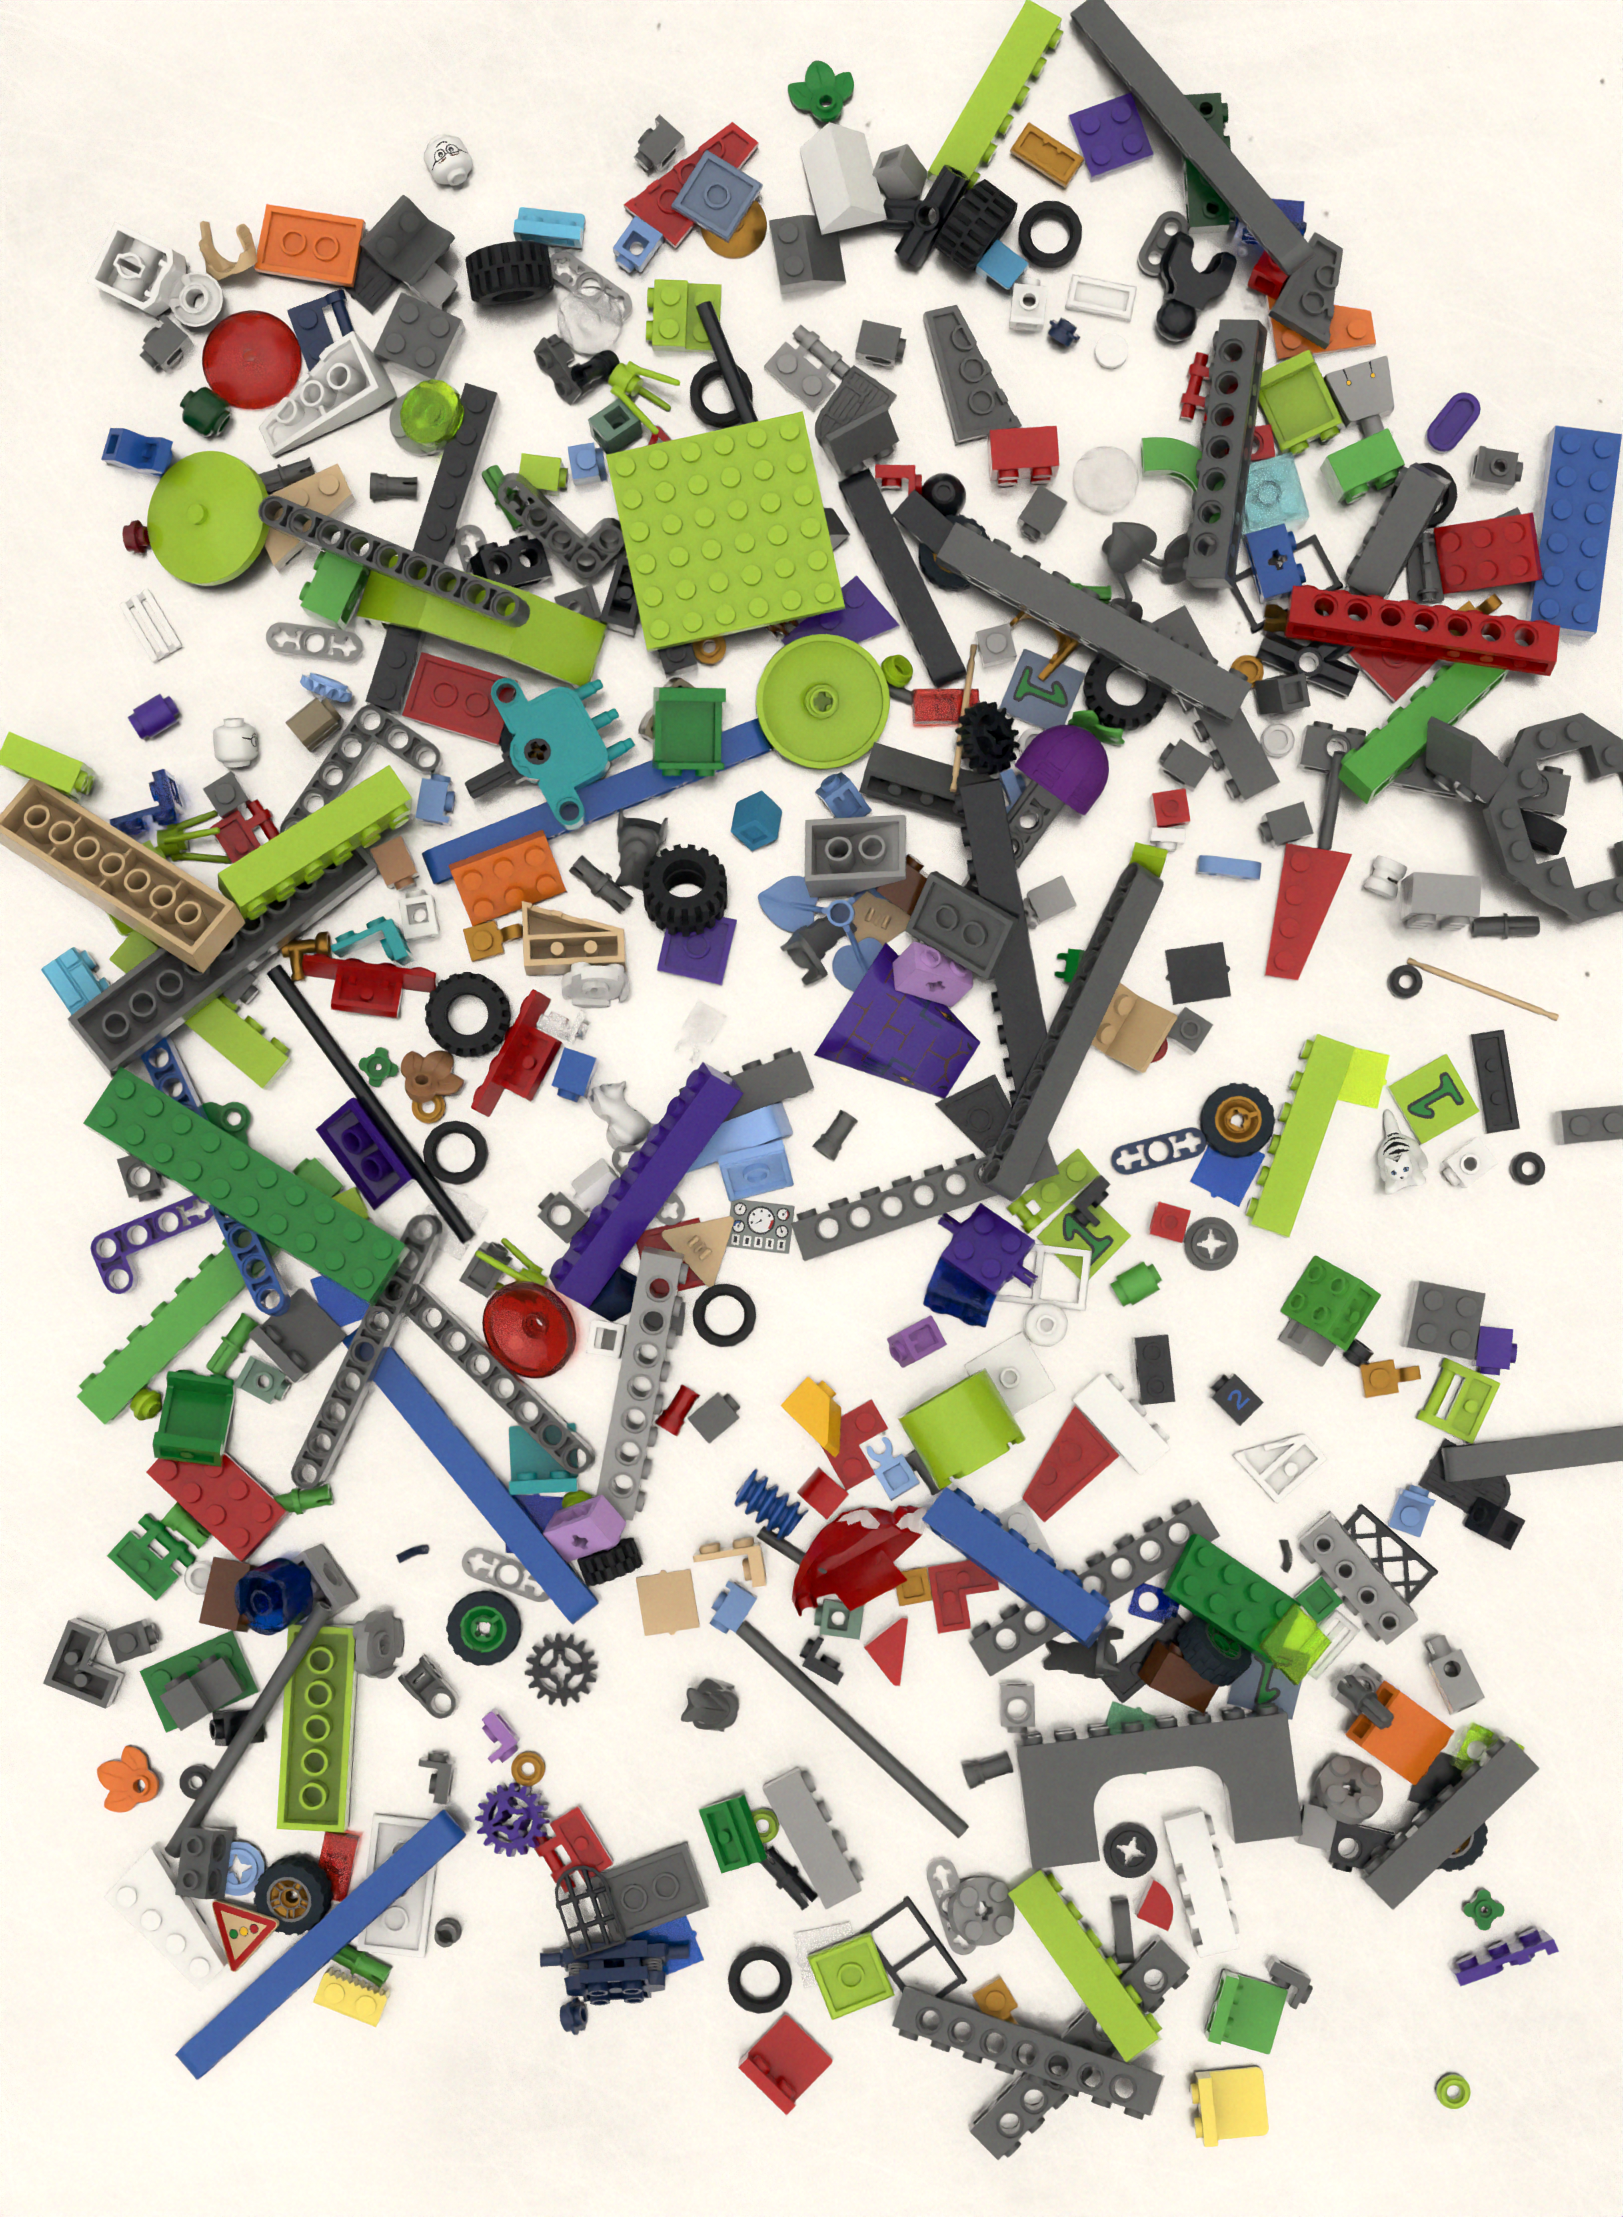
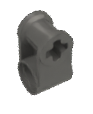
M422 1655L419 1658L420 1662L406 1675L401 1674L398 1680L430 1715L439 1719L447 1718L457 1711L460 1703L459 1696L445 1681L433 1663ZM425 1672L426 1674L417 1683H415V1680L418 1679ZM440 1693L446 1694L451 1700V1707L447 1712H441L435 1707V1697Z

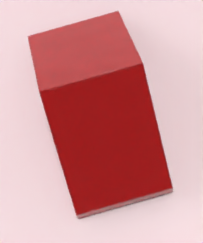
M900 1616L864 1644L865 1650L895 1686H900L908 1625L907 1616Z

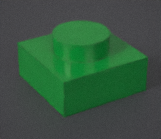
M1319 1576L1295 1596L1297 1601L1317 1624L1343 1603L1322 1576Z

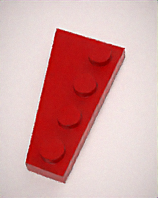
M731 122L698 147L697 151L685 160H681L673 166L672 170L659 180L656 179L635 198H631L623 206L631 214L636 215L662 233L663 239L674 248H677L696 223L671 209V205L704 152L708 150L737 169H740L759 146V143L739 126Z

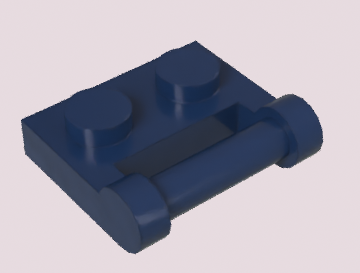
M344 290L331 292L324 297L287 310L309 372L320 361L319 355L325 348L334 343L323 310L333 309L342 337L354 331L344 303L347 301Z

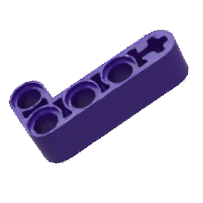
M192 1195L97 1235L91 1242L90 1249L107 1290L115 1294H127L133 1291L137 1286L138 1276L130 1256L214 1221L215 1216L210 1205L208 1204L209 1209L204 1211L206 1217L192 1215L186 1218L180 1209L184 1206V1212H190L198 1208V1201L201 1204H207ZM168 1213H173L178 1218V1226L171 1232L166 1231L162 1226V1219ZM187 1219L191 1222L190 1225H187ZM136 1226H142L147 1231V1239L140 1245L135 1244L131 1239V1232ZM109 1238L114 1241L116 1251L113 1256L106 1258L100 1251V1245L105 1239ZM122 1269L128 1274L129 1281L124 1288L119 1289L113 1283V1275L116 1271Z

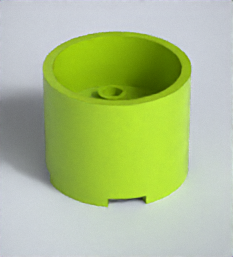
M986 1368L954 1384L898 1418L939 1490L952 1484L949 1477L953 1476L954 1480L960 1479L1008 1452L1011 1449L1008 1445L1009 1442L1014 1445L1026 1440L1025 1435Z

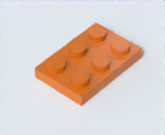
M266 204L257 250L258 262L255 264L254 269L260 273L354 288L361 246L358 243L363 239L366 223L363 219Z
M543 830L449 865L472 927L522 908V901L534 904L566 891Z

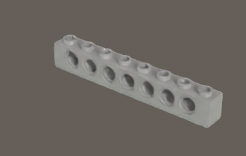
M644 1246L641 1255L596 1497L603 1495L623 1519L633 1521L636 1511L642 1512L646 1493L640 1492L642 1479L648 1480L652 1460L646 1459L648 1447L655 1446L658 1431L657 1427H652L654 1414H661L664 1395L658 1394L660 1381L667 1382L670 1362H665L664 1359L666 1349L673 1350L676 1330L670 1329L673 1316L679 1317L683 1298L677 1296L679 1283L685 1284L689 1264L683 1263L684 1254ZM658 1278L664 1279L668 1282L670 1290L664 1294L656 1293L652 1289L651 1282ZM651 1311L658 1312L663 1317V1324L657 1327L651 1326L647 1323L645 1315ZM644 1344H650L657 1350V1356L653 1359H646L641 1356L639 1347ZM637 1377H644L649 1380L651 1388L645 1392L638 1391L633 1385V1380ZM630 1410H639L644 1414L645 1421L641 1424H633L628 1420L627 1413ZM626 1442L634 1443L638 1447L639 1453L632 1457L626 1456L621 1450V1445ZM626 1475L632 1480L633 1485L628 1489H622L616 1485L615 1477Z

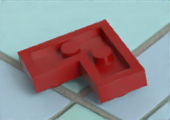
M872 1399L841 1416L840 1453L836 1457L832 1456L822 1447L846 1491L875 1475L859 1445L887 1430L888 1427Z
M970 1560L927 1566L938 1634L971 1629L966 1595L999 1590L998 1581Z

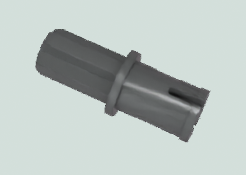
M310 457L305 460L283 467L278 464V468L258 475L262 479L267 492H271L315 474V471L312 469L300 473L301 469L313 466Z
M1503 913L1502 916L1479 917L1472 921L1473 938L1502 936L1503 940H1507L1508 936H1537L1540 932V920L1537 916H1508L1507 913Z
M1353 1675L1344 1677L1351 1688L1340 1680L1337 1686L1338 1692L1343 1694L1354 1705V1709L1358 1714H1364L1381 1730L1392 1725L1393 1713L1377 1699L1378 1696L1374 1691H1368Z

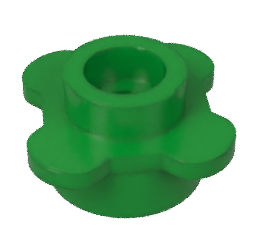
M383 1047L376 1048L374 1054L367 1058H361L358 1063L359 1069L365 1071L369 1077V1084L373 1087L381 1086L383 1080L389 1076L394 1077L398 1073V1066L390 1061L388 1051ZM377 1064L382 1066L380 1070L375 1069Z
M1485 1889L1478 1891L1477 1896L1464 1906V1914L1467 1917H1472L1477 1922L1478 1928L1483 1931L1489 1930L1491 1923L1497 1917L1503 1916L1505 1911L1504 1906L1501 1903H1496L1491 1898V1893ZM1482 1907L1487 1908L1486 1913L1481 1912Z

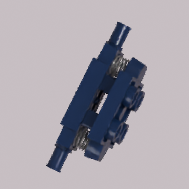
M647 1940L626 1941L625 1944L604 1950L602 1953H595L574 1960L571 1949H562L560 1952L540 1953V1966H561L565 1968V1972L569 1973V1977L564 1978L566 1992L569 1996H583L584 2002L590 2001V2004L597 2006L610 2004V2000L623 1999L625 2003L635 2004L643 2002L644 1998H652L651 1992L665 1990L667 1976L666 1972L662 1971V1966H667L666 1963L669 1959H689V1944L669 1946L665 1943L648 1944ZM605 1942L591 1943L592 1949L605 1946ZM585 1943L579 1944V1948H574L576 1955L588 1952Z

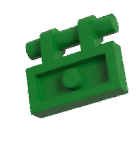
M146 1513L138 1521V1524L147 1531L141 1539L130 1530L110 1551L107 1557L155 1601H158L181 1576L171 1567L174 1562L179 1560L188 1568L196 1558L187 1550L188 1546L182 1540L178 1542L165 1530L166 1526L160 1520L155 1521ZM155 1539L169 1551L163 1559L149 1547Z

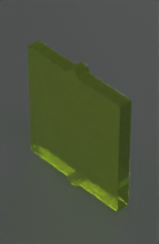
M1355 1047L1337 1100L1378 1109L1382 1087L1387 1084L1385 1074L1390 1055Z
M1297 1604L1291 1605L1259 1645L1260 1649L1274 1663V1668L1280 1669L1293 1685H1298L1332 1643L1316 1626L1317 1621L1311 1620Z

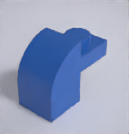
M110 428L101 460L141 474L162 477V474H164L165 469L172 460L171 448L173 441L163 437H146L125 428Z

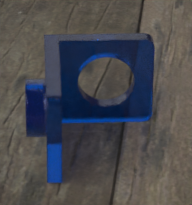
M1143 1583L1134 1589L1128 1613L1136 1617L1166 1624L1171 1617L1176 1618L1180 1604L1162 1593L1164 1589ZM1149 1592L1157 1597L1158 1606L1154 1611L1146 1612L1140 1608L1139 1597L1143 1593Z

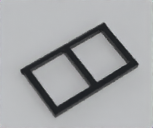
M1316 534L1296 544L1297 550L1293 551V553L1311 544L1313 545L1333 584L1324 590L1335 591L1343 588V583L1340 582ZM1274 555L1268 564L1269 566L1275 565L1277 571L1280 570L1278 564L1280 560H1277ZM1250 567L1235 576L1234 588L1230 589L1251 627V632L1256 633L1264 628L1265 620L1258 624L1256 623L1236 584L1253 574Z
M906 1896L903 1901L859 1932L863 1934L868 1931H874L908 1907L930 1940L893 1966L875 1943L884 1968L903 1993L906 1985L897 1972L935 1945L957 1976L954 1981L934 1994V1996L943 1998L961 1984H965L967 1979L910 1897Z

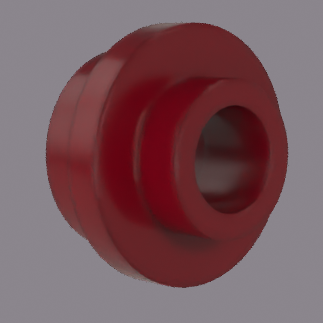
M139 520L131 521L130 525L123 527L122 536L127 551H134L136 554L144 553L146 546L150 544L147 527L143 526Z

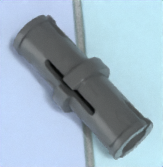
M583 855L577 859L569 870L571 874L575 875L591 889V894L595 897L597 895L600 896L619 914L634 899L611 880L612 876L608 872L604 874Z

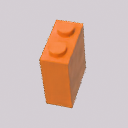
M1384 1680L1376 1694L1378 1696L1377 1699L1393 1713L1392 1725L1381 1730L1364 1714H1360L1345 1735L1416 1786L1419 1780L1426 1775L1430 1765L1440 1751L1447 1746L1450 1737L1455 1731Z

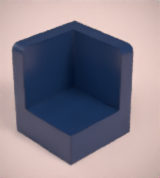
M618 1267L587 1309L611 1322L630 1313L637 1277Z

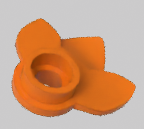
M125 1746L121 1755V1761H108L97 1768V1776L100 1783L107 1790H110L104 1801V1807L110 1811L128 1812L138 1802L145 1803L153 1800L159 1791V1780L155 1773L148 1769L147 1757L141 1750L135 1747ZM139 1780L145 1783L143 1792L138 1789Z

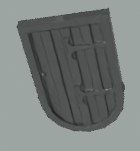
M853 365L824 408L821 409L815 422V436L819 445L822 447L819 438L882 404H885L887 409H889L897 394Z

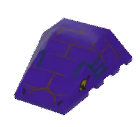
M886 942L814 1055L945 1099L981 1042L946 1005L895 990L893 962L899 956Z

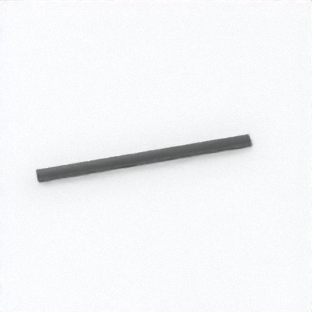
M320 1601L317 1602L165 1847L166 1853L174 1858L180 1857L184 1827H198L331 1614L332 1609L327 1604Z
M747 1620L738 1628L736 1634L954 1836L960 1838L965 1833L969 1825Z

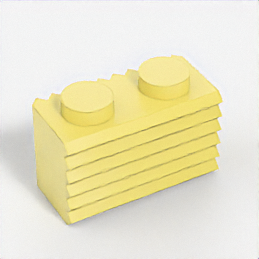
M330 1967L322 1977L313 2003L376 2027L385 2009L390 1991L389 1989L384 1991L383 1987L378 1988L376 1984L371 1985L370 1982L365 1983L364 1979L359 1981L358 1977L353 1978L351 1974L346 1976L345 1972L340 1973L339 1969L334 1971L333 1967Z

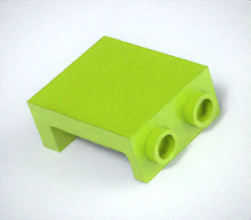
M1310 350L1304 351L1262 372L1259 402L1269 424L1272 426L1279 448L1283 454L1290 452L1291 456L1297 455L1309 449L1308 443L1317 438H1321L1323 442L1340 434L1339 428L1345 426Z

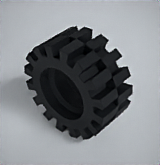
M634 1538L621 1539L611 1550H601L593 1553L591 1556L577 1559L588 1587L604 1584L606 1581L610 1582L617 1577L625 1576L626 1573L635 1571V1569L643 1565Z

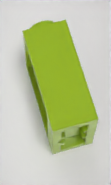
M8 732L0 750V766L6 770L28 779L34 778L49 785L56 791L81 800L83 794L88 795L95 779L94 776H91L93 769L85 763L12 732Z

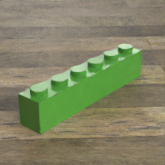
M1458 662L1454 663L1451 667L1448 665L1443 666L1433 677L1435 682L1428 688L1424 685L1421 686L1411 696V703L1405 709L1400 706L1394 710L1387 719L1388 724L1380 730L1378 727L1373 729L1364 739L1365 745L1358 751L1353 748L1343 757L1340 762L1343 766L1338 778L1362 801L1368 804L1426 751L1427 728L1431 716L1454 726L1505 680L1509 670Z

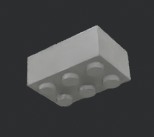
M1413 872L1401 882L1399 921H1407V927L1427 928L1432 923H1441V929L1461 930V928H1465V925H1470V922L1479 918L1482 877Z

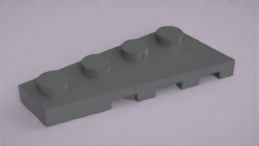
M953 305L926 311L923 314L956 443L989 436L990 430L1020 428L1022 424L1017 415L1013 414L1008 404V398L1003 389L999 388L991 373L992 369L976 345L977 341L958 306Z

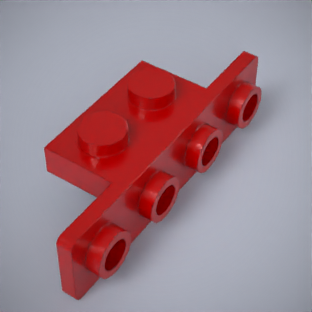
M325 954L303 955L302 964L305 976L335 980L331 998V1010L398 1018L403 989L430 993L437 987L436 973L423 967L409 969L397 967L392 963L386 962L380 964L365 963L356 958L342 960L330 958Z
M533 989L529 996L523 1000L520 1006V1013L514 1025L507 1030L504 1038L505 1042L498 1055L492 1059L489 1065V1072L483 1084L474 1093L472 1109L489 1117L505 1088L532 1101L562 1044L561 1041L536 1029L550 1003V998Z

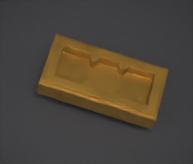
M1030 122L1027 123L1010 149V153L1064 188L1067 187L1084 161L1082 156Z

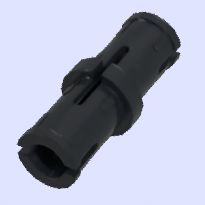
M771 1846L765 1852L773 1859L774 1863L772 1864L768 1859L759 1863L777 1881L775 1885L780 1890L783 1888L803 1911L809 1904L800 1894L803 1893L811 1902L818 1895L797 1875L799 1871L795 1867L791 1868L775 1848Z

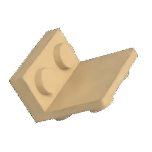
M1119 983L1091 1046L1099 1052L1141 1073H1145L1175 1023L1177 1015L1138 996Z
M753 1537L735 1539L732 1542L733 1546L725 1548L720 1547V1542L700 1545L699 1552L693 1554L694 1563L747 1554L748 1558L742 1561L745 1581L752 1580L753 1588L767 1585L761 1542L754 1543Z

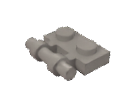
M800 324L792 333L802 342L795 350L785 341L764 365V369L814 412L836 387V384L827 376L834 370L843 378L851 367L842 360L843 356L836 350L832 352L819 340L821 337L813 330L809 332ZM810 351L824 361L819 369L804 358Z

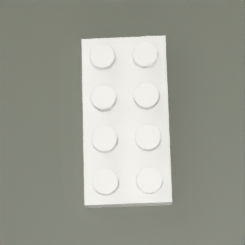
M374 1814L366 1879L421 1830L429 1820ZM436 1864L359 1934L357 1951L425 1958Z

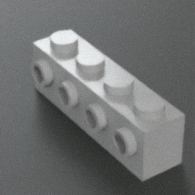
M1332 1512L1300 1537V1542L1303 1545L1299 1548L1301 1553L1311 1564L1317 1561L1324 1570L1321 1574L1323 1579L1333 1590L1338 1587L1346 1596L1343 1600L1344 1604L1353 1615L1356 1616L1360 1613L1368 1622L1364 1627L1376 1642L1382 1639L1388 1645L1418 1621V1614Z
M798 1767L764 1785L762 1790L824 1908L827 1910L861 1892L862 1888L859 1882L863 1881L864 1877L856 1862L849 1864L843 1852L849 1849L840 1832L833 1834L828 1824L833 1819L825 1803L821 1802L818 1804L812 1792L817 1790L809 1773L802 1774Z

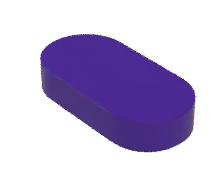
M1466 392L1454 395L1430 424L1426 431L1425 439L1431 450L1436 453L1452 451L1471 428L1481 411L1480 403L1474 395Z

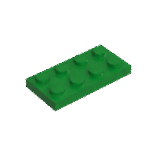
M1192 1534L1162 1592L1266 1663L1274 1662L1301 1606L1299 1602L1199 1534Z

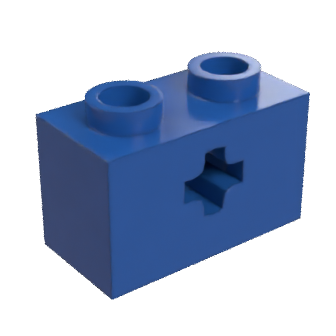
M1285 524L1245 535L1243 541L1261 603L1290 596L1293 585L1301 586L1302 583L1306 582L1302 564H1296L1293 551L1297 550L1294 534L1292 531L1287 532ZM1273 555H1275L1277 560L1284 561L1278 571L1275 565L1269 566L1268 564Z
M564 1047L551 1085L558 1089L557 1095L573 1102H578L579 1097L587 1099L599 1060L596 1057Z

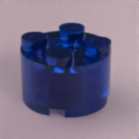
M286 1558L271 1559L248 1571L243 1578L239 1579L235 1586L234 1598L239 1614H245L250 1621L247 1625L253 1631L267 1636L281 1632L303 1620L313 1610L311 1573L306 1567L298 1566Z

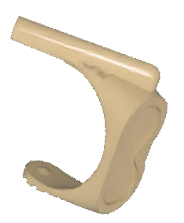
M200 222L202 239L199 241L198 246L205 259L206 274H209L218 281L231 274L240 273L258 262L252 233L246 224H240L236 227V233L244 252L239 254L237 262H231L222 257L214 248L209 222Z

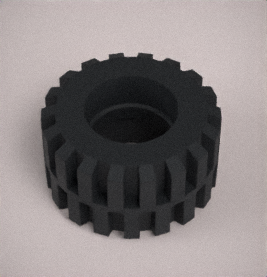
M986 179L976 183L963 197L943 225L937 236L935 247L966 271L976 268L997 239L1000 240L1012 222L1018 203Z
M534 241L504 242L480 248L465 259L471 299L474 302L484 305L515 304L542 297L554 289L548 246Z
M1099 653L1088 668L1084 679L1083 693L1086 696L1085 702L1087 707L1094 711L1098 718L1103 721V725L1107 727L1113 726L1121 729L1130 728V730H1135L1139 726H1145L1150 723L1163 708L1169 691L1143 678L1146 684V692L1142 700L1137 704L1129 706L1118 704L1109 696L1106 684L1112 672L1125 667Z
M681 844L673 845L674 850L669 851L667 848L661 850V856L654 855L650 859V866L646 865L644 877L642 878L645 911L648 912V918L651 922L656 921L657 928L660 930L668 928V934L675 936L677 932H682V937H690L689 932H696V935L704 933L703 928L712 929L716 926L715 919L721 920L724 916V909L727 908V876H725V868L723 864H719V858L715 854L709 856L708 849L702 847L700 850H696L695 845L688 844L687 848H681ZM679 884H693L702 889L699 893L690 897H678L668 892Z
M455 973L449 975V978L446 980L442 979L437 984L436 989L430 992L429 1001L425 1005V1022L431 1037L441 1048L459 1057L474 1058L480 1057L484 1053H490L494 1047L502 1043L503 1037L510 1028L511 1012L508 999L495 982L479 973ZM464 995L480 998L485 1003L488 1011V1019L485 1026L479 1032L471 1035H464L455 1031L448 1018V1012L452 1003Z

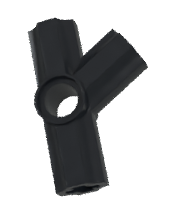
M944 165L923 201L885 199L883 206L887 220L882 221L883 227L886 229H907L895 249V252L898 254L897 256L916 267L922 265L940 230L971 180L968 179L967 175L950 165ZM932 208L936 212V219L933 224L929 220V212Z
M1270 631L1266 632L1256 655V659L1289 673H1305L1306 681H1311L1346 697L1349 696L1360 671L1355 667L1338 661L1340 657L1354 648L1352 646L1313 641L1305 647ZM1302 656H1310L1316 662V669L1312 672L1302 670L1299 665V659Z

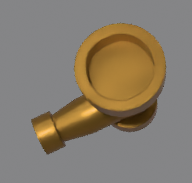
M329 931L319 932L315 939L290 941L281 948L283 958H290L292 969L291 981L305 980L302 964L303 953L316 952V954H325L331 958Z

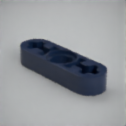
M1189 1127L1121 1145L1111 1154V1166L1121 1175H1130L1194 1158L1205 1150L1206 1138L1201 1130ZM1187 1133H1191L1193 1138H1199L1200 1144L1195 1146V1152H1190V1149L1185 1147L1177 1150L1180 1157H1173L1174 1148L1169 1137L1175 1136V1143L1186 1140ZM1159 1141L1167 1146L1168 1154L1164 1160L1155 1161L1150 1157L1149 1147L1153 1142ZM1143 1145V1156L1148 1165L1141 1166V1159L1131 1162V1169L1128 1170L1125 1169L1124 1165L1117 1164V1159L1121 1157V1151L1126 1150L1128 1155H1134L1139 1153L1136 1146Z

